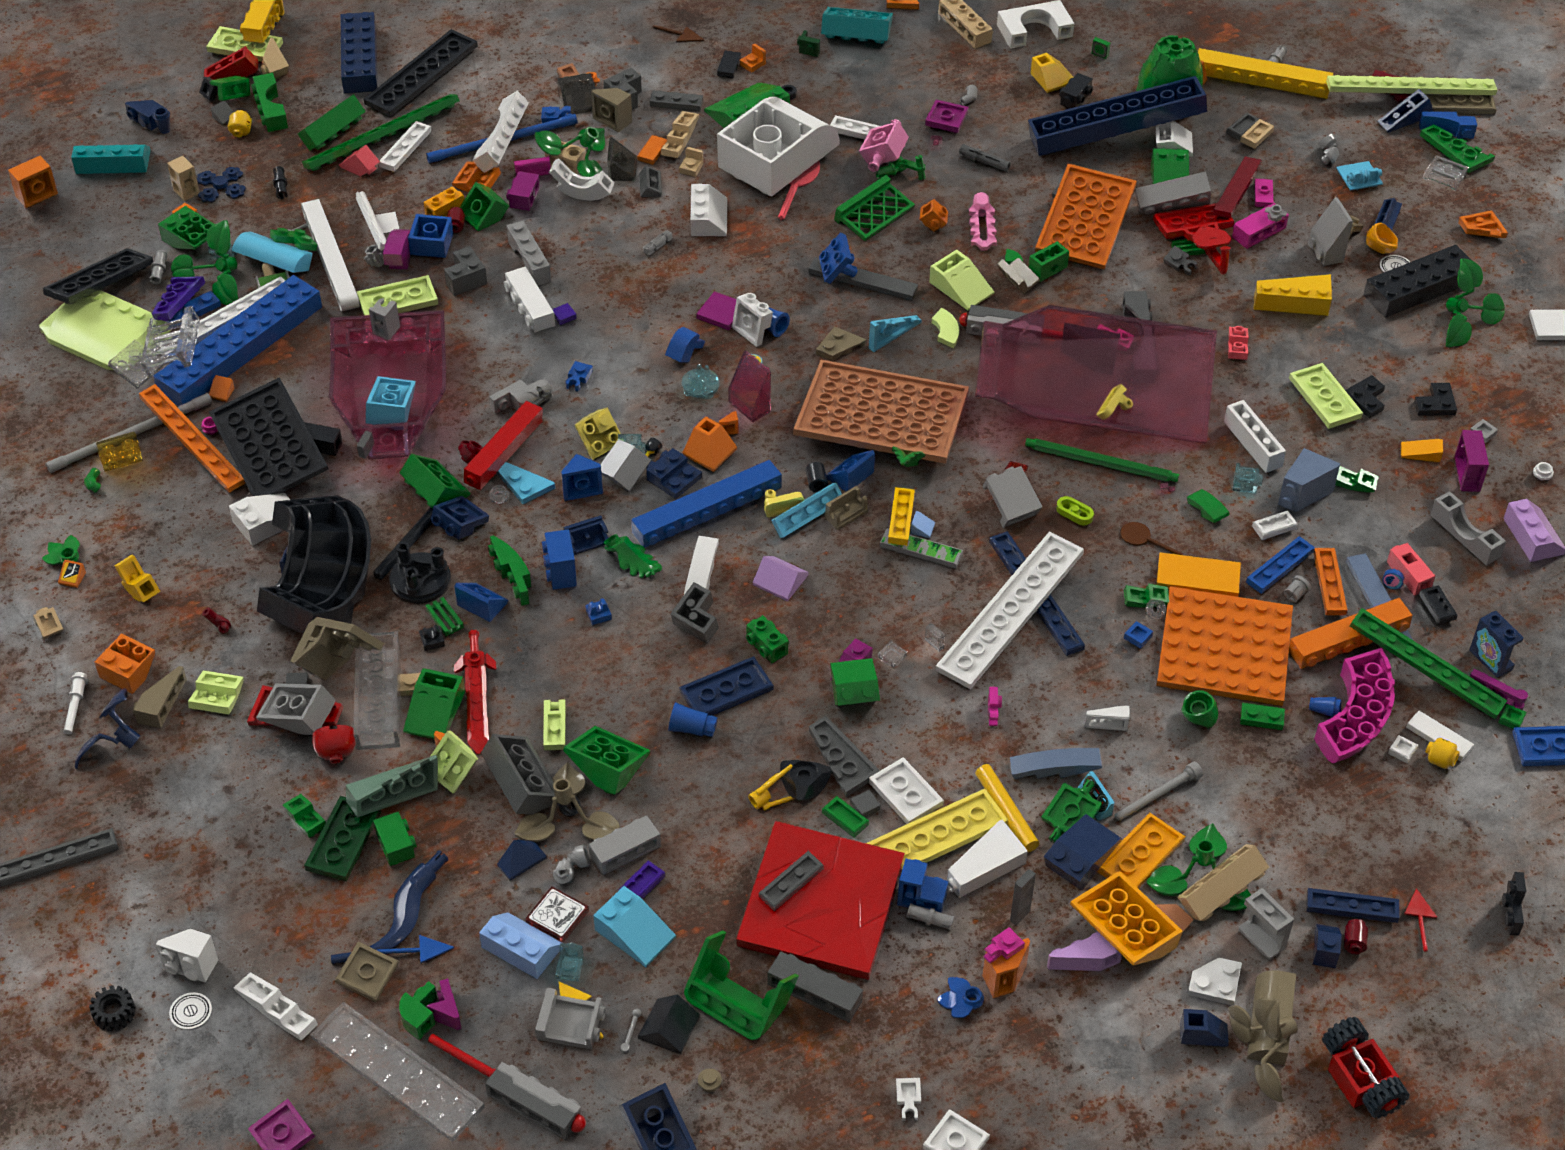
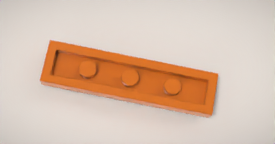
M1315 548L1313 554L1325 615H1346L1347 605L1335 548Z

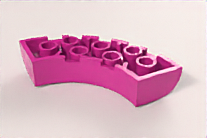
M1382 648L1344 659L1340 676L1346 686L1348 702L1342 712L1318 724L1314 738L1324 756L1331 763L1347 759L1367 747L1380 733L1391 714L1395 698V680L1392 677V668Z

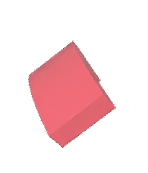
M1242 326L1229 327L1228 358L1247 360L1248 328Z

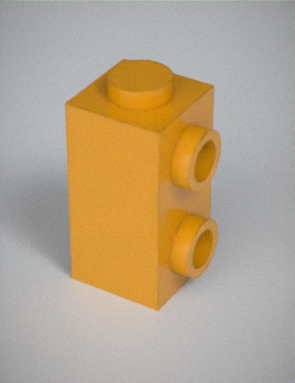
M453 186L424 201L425 215L447 217V212L452 207L461 206L465 199L464 195Z

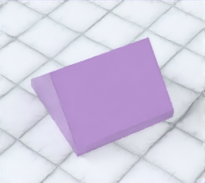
M763 556L753 580V585L788 601L807 578L809 572L775 556Z

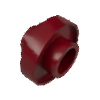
M462 440L458 446L462 456L461 459L466 463H469L483 448L473 440Z

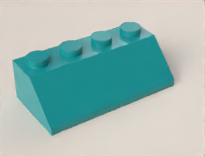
M137 144L80 145L73 147L71 158L75 174L147 172L151 149L147 145Z

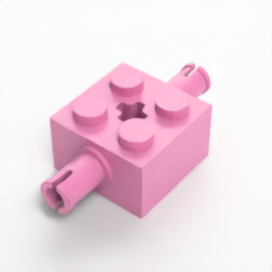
M897 119L892 120L890 124L870 129L859 150L868 164V169L876 172L883 163L896 161L900 157L909 136L901 126V122Z

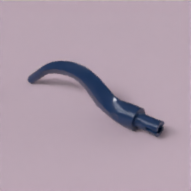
M440 850L426 864L420 863L403 882L394 898L393 925L383 938L370 946L375 950L392 949L412 932L418 919L422 893L436 879L435 873L449 860ZM351 952L331 955V963L346 962Z

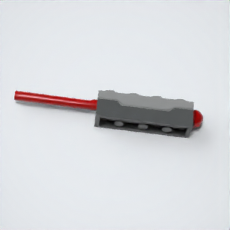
M971 305L969 315L966 312L959 317L960 324L964 327L967 326L966 333L1038 345H1040L1041 337L1062 339L1063 335L1062 331L1044 329L1045 316Z
M435 1034L430 1035L429 1043L489 1077L485 1083L489 1097L564 1140L572 1132L579 1133L586 1127V1120L582 1116L581 1106L574 1099H567L561 1096L556 1089L552 1087L547 1088L537 1078L533 1076L528 1077L521 1073L514 1065L509 1066L501 1062L497 1067L498 1069H493Z

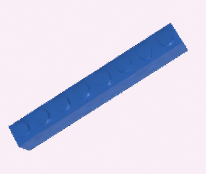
M767 460L631 519L632 533L644 548L654 545L702 522L725 514L750 501L759 499L765 495L766 490L772 489L777 491L782 488V474L770 460Z

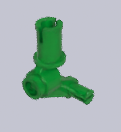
M922 155L915 156L916 162L900 156L896 161L879 168L875 173L879 180L885 175L895 176L897 172H903L906 168L917 171L918 179L923 180L926 179L924 171L926 170V165L923 164Z

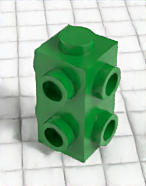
M762 615L757 619L751 620L746 625V639L748 643L754 645L763 658H767L771 664L788 654L789 640L785 634H781L776 629L772 621H768Z

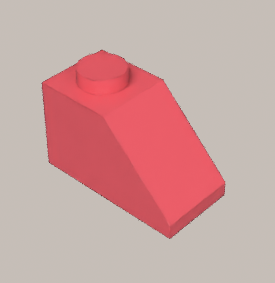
M365 145L349 155L339 166L358 176H362L366 173L370 175L377 169L375 165L380 161L369 147Z

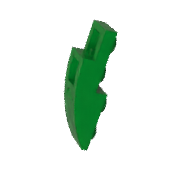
M494 535L490 536L491 545H488L490 557L494 556L495 558L493 563L496 572L500 571L502 579L507 577L509 584L513 583L515 599L519 598L521 606L529 604L527 588L532 586L530 572L526 564L507 543Z

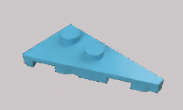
M917 315L871 321L869 349L873 352L877 351L920 324L922 320Z
M507 462L497 472V475L522 504L555 489L553 481Z

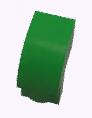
M429 981L423 987L418 988L413 997L405 992L399 1003L403 1027L418 1040L435 1025L433 1012L427 1008V1005L432 1004L438 998L436 987Z

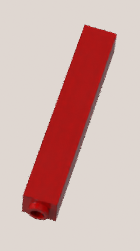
M525 401L464 468V483L481 490L542 423L543 408Z

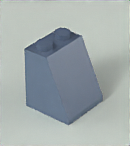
M1304 448L1284 477L1278 505L1297 512L1331 494L1335 488L1340 463Z

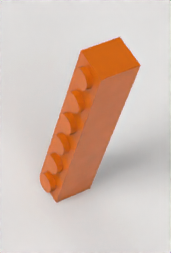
M1400 598L1366 610L1399 632H1404L1410 628L1413 615ZM1357 614L1290 638L1289 653L1300 669L1308 666L1312 667L1318 662L1326 659L1330 660L1339 654L1349 653L1355 648L1371 644L1372 640L1350 627Z

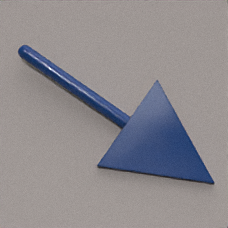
M419 935L420 948L378 949L377 951L383 954L420 952L421 964L454 949V947Z

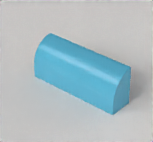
M254 232L240 234L232 247L234 252L293 273L309 271L313 254L285 243L275 242L271 238Z

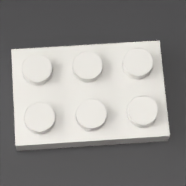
M904 757L869 777V784L906 824L922 818L943 806L944 800Z

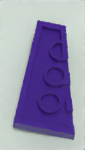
M172 277L170 280L171 284L166 287L167 292L161 296L162 301L157 303L152 312L153 319L171 320L205 284L204 277Z

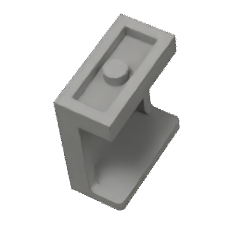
M1022 466L1007 468L999 475L996 473L991 474L986 478L982 486L984 490L989 489L1003 516L1000 520L1003 528L1038 515L1042 509V505Z
M1261 888L1245 899L1244 905L1250 910L1248 920L1241 924L1238 930L1268 960H1271L1286 949L1294 918Z
M547 988L535 1029L537 1040L592 1050L594 1042H598L600 1036L599 1021L604 1020L606 1007L603 1006L602 998L597 997L596 1002L559 996L556 989Z

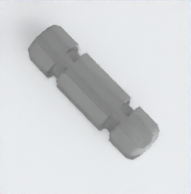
M665 230L643 246V252L647 255L654 253L673 238L672 232Z

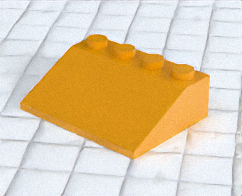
M1120 871L1070 902V905L1133 966L1160 959L1176 949L1183 932Z

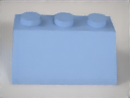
M508 912L493 916L479 932L481 948L536 979L539 978L564 946V943Z

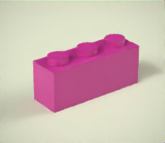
M1266 207L1258 212L1237 221L1233 227L1232 238L1248 249L1285 229L1289 214L1287 213L1280 221H1271L1268 218V213L1265 212Z

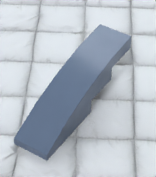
M1099 748L1054 749L1010 757L1011 772L1014 779L1034 774L1037 779L1059 774L1060 778H1065L1103 768Z

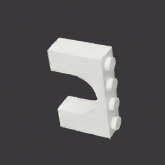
M1060 0L998 11L997 26L1010 49L1026 46L1027 31L1024 25L1028 23H1041L1048 26L1057 40L1073 37L1074 22Z

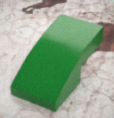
M1340 466L1335 485L1354 491L1375 492L1379 476L1363 469L1356 473Z
M1200 489L1187 496L1188 504L1200 509L1201 517L1213 523L1230 515L1227 508L1204 489Z
M1148 583L1145 589L1126 585L1123 590L1125 606L1148 608L1166 606L1169 603L1168 587Z
M302 794L283 804L285 811L308 838L323 830L326 821L314 810L312 803Z

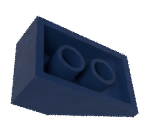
M1085 814L1056 840L1044 855L1045 864L1052 871L1082 891L1118 846L1122 838Z
M666 1083L619 1105L624 1119L641 1150H696L695 1144Z

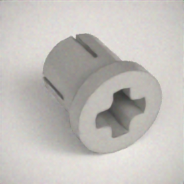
M1296 575L1292 579V583L1284 590V595L1291 602H1297L1303 594L1311 590V585L1304 577Z

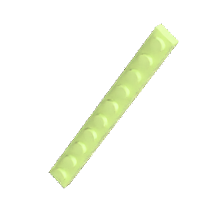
M1328 75L1326 79L1329 92L1413 94L1420 89L1424 94L1496 95L1497 93L1494 79Z

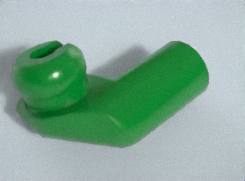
M92 468L84 479L86 488L94 493H97L101 487V484L96 482L101 473L97 468Z

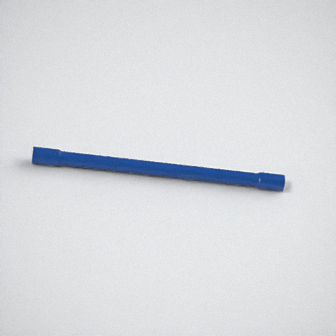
M571 114L556 120L515 130L510 141L534 135L535 132L578 124V120L575 114ZM488 138L426 153L428 163H433L448 157L478 150Z

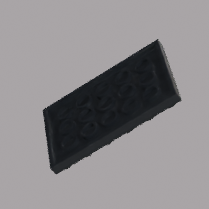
M280 377L209 411L252 496L280 494L329 470Z

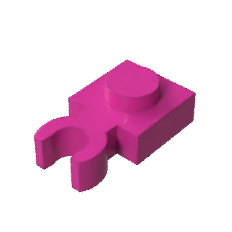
M989 687V726H998V708H1002V696L998 695V687Z

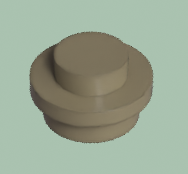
M705 1069L698 1076V1085L706 1092L716 1091L722 1082L720 1073L715 1069Z

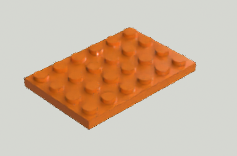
M1067 164L1036 244L1035 252L1058 241L1069 250L1068 260L1105 270L1137 181Z

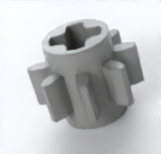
M375 244L369 246L365 250L367 256L364 257V260L371 267L382 266L384 264V249L382 251L379 250Z

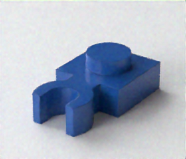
M575 361L568 372L566 389H569L571 385H575V391H579L581 388L580 382L586 383L593 372V366Z

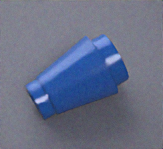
M1311 697L1309 710L1334 717L1341 712L1342 700L1337 699V697Z

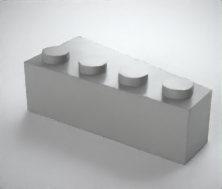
M1205 171L1135 188V195L1140 214L1149 215L1154 212L1209 205L1211 189Z

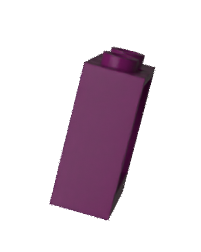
M1462 430L1454 455L1460 490L1481 492L1489 467L1482 430Z

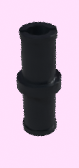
M281 166L273 169V186L276 188V197L278 199H284V196H288L286 189L288 185L287 179L285 178L284 168Z

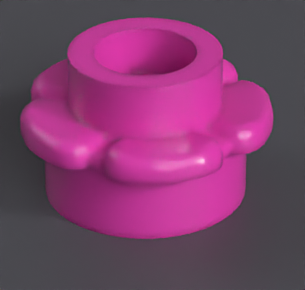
M212 417L203 419L201 428H203L202 431L204 433L215 434L218 432Z

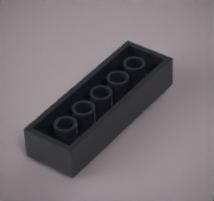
M1455 244L1368 278L1363 296L1385 318L1459 289L1457 277L1460 259H1471Z

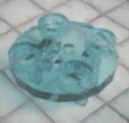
M698 364L697 369L690 370L682 378V388L686 396L711 399L713 394L719 389L720 380L717 374L709 369L708 365L702 368V365Z

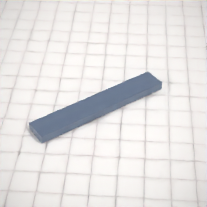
M1366 553L1347 557L1346 563L1370 608L1391 601ZM1408 630L1401 632L1405 636L1412 639Z

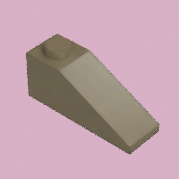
M178 666L142 693L140 699L133 706V713L137 723L157 728L163 726L187 680L183 666Z

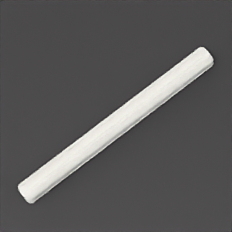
M363 191L356 192L358 205L378 249L382 251L387 241L366 194Z

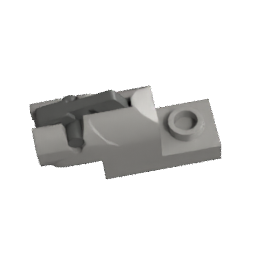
M545 379L538 380L528 386L522 380H519L489 396L491 411L496 414L509 406H512L517 411L525 401L538 406L553 396L551 393L552 387Z

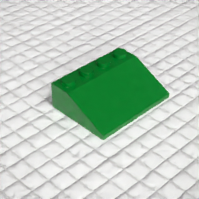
M758 82L705 108L704 112L725 128L768 97H778L790 104V94L780 86Z

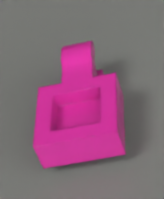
M1009 927L992 938L991 944L985 948L987 954L983 957L989 963H992L1001 955L1007 960L1022 950L1025 942Z

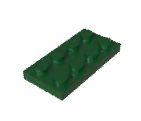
M340 796L304 865L305 871L347 882L374 828L373 820L379 818L382 810L380 809L357 817L346 802V797Z

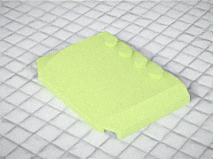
M101 290L77 300L74 304L63 303L39 325L40 331L44 333L46 340L50 344L107 370L122 367L124 371H129L171 331L170 326L165 321L154 320L151 312Z

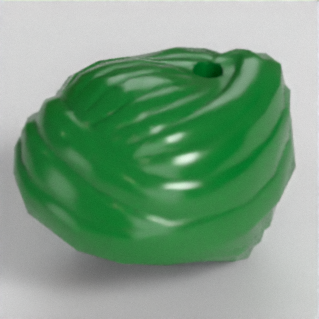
M1196 690L1185 697L1181 708L1184 717L1193 724L1204 726L1207 729L1212 728L1218 719V707L1213 696L1208 692Z

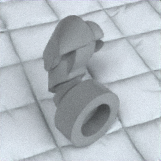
M1333 133L1324 137L1318 144L1322 150H1325L1323 151L1325 155L1321 157L1324 165H1327L1329 162L1333 165L1339 156V150L1336 145L1337 138Z
M584 844L575 846L573 852L568 854L567 858L564 857L562 861H559L556 869L553 870V877L558 883H568L574 878L575 872L573 868L575 865L580 868L590 866L589 853Z

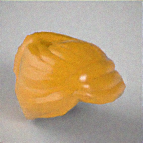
M1376 223L1367 232L1366 245L1381 254L1392 253L1398 248V238L1387 225Z

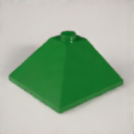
M597 726L592 727L563 748L567 756L596 787L603 789L608 794L614 795L626 787L650 754L649 749Z

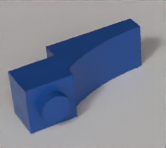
M1422 112L1419 122L1420 130L1434 124L1452 133L1457 139H1474L1477 129L1475 116H1458L1457 112Z

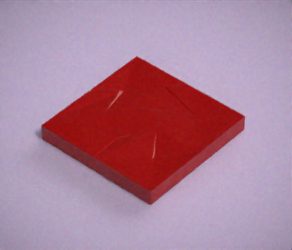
M775 821L736 938L737 946L777 957L780 952L792 954L807 964H814L823 969L869 980L905 861V853ZM809 851L824 865V869L777 910L773 911L759 897V892Z

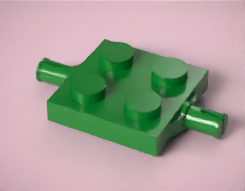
M1087 779L1081 789L1073 788L1063 783L1041 816L1042 821L1054 828V831L1048 838L1051 842L1055 843L1062 834L1085 814L1093 819L1102 808V803L1092 798L1089 794L1095 785L1093 781L1090 782Z

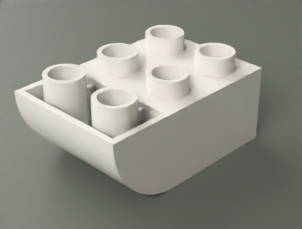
M768 97L717 133L718 167L732 174L736 179L742 180L759 189L763 194L772 197L840 144L837 130L829 124L778 97Z

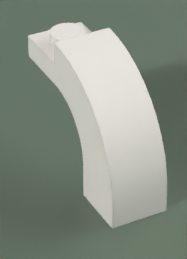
M559 158L553 162L549 172L558 181L557 188L561 192L580 200L594 201L610 195L615 183L603 171L591 177L579 176L572 172Z

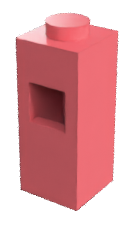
M1408 543L1400 546L1397 545L1390 549L1387 563L1392 569L1403 573V583L1414 596L1418 595L1420 590L1433 586L1435 575Z

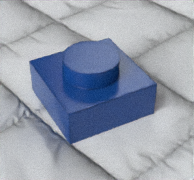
M1137 621L1124 633V639L1140 649L1153 637V631Z

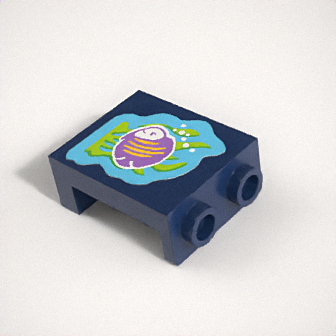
M1493 611L1480 618L1469 651L1499 678L1513 670L1515 664L1509 658L1513 647L1522 642L1524 637L1497 611Z

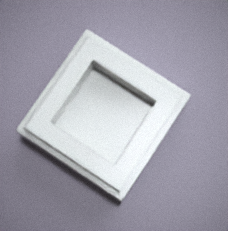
M1398 735L1388 754L1408 764L1417 750L1418 744Z

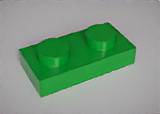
M1242 703L1240 724L1283 730L1285 709Z

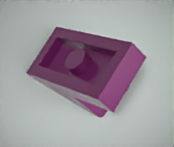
M448 978L440 980L441 990L437 991L439 1002L429 1004L427 1008L433 1012L435 1021L455 1030L462 1029L460 1017Z

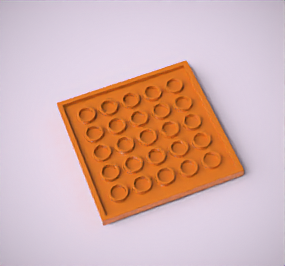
M1170 586L1156 686L1191 692L1202 690L1216 696L1283 706L1293 605Z

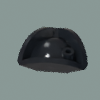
M785 760L780 763V772L790 764L793 766L781 778L787 793L797 800H810L816 797L825 788L832 772L831 767L817 762Z

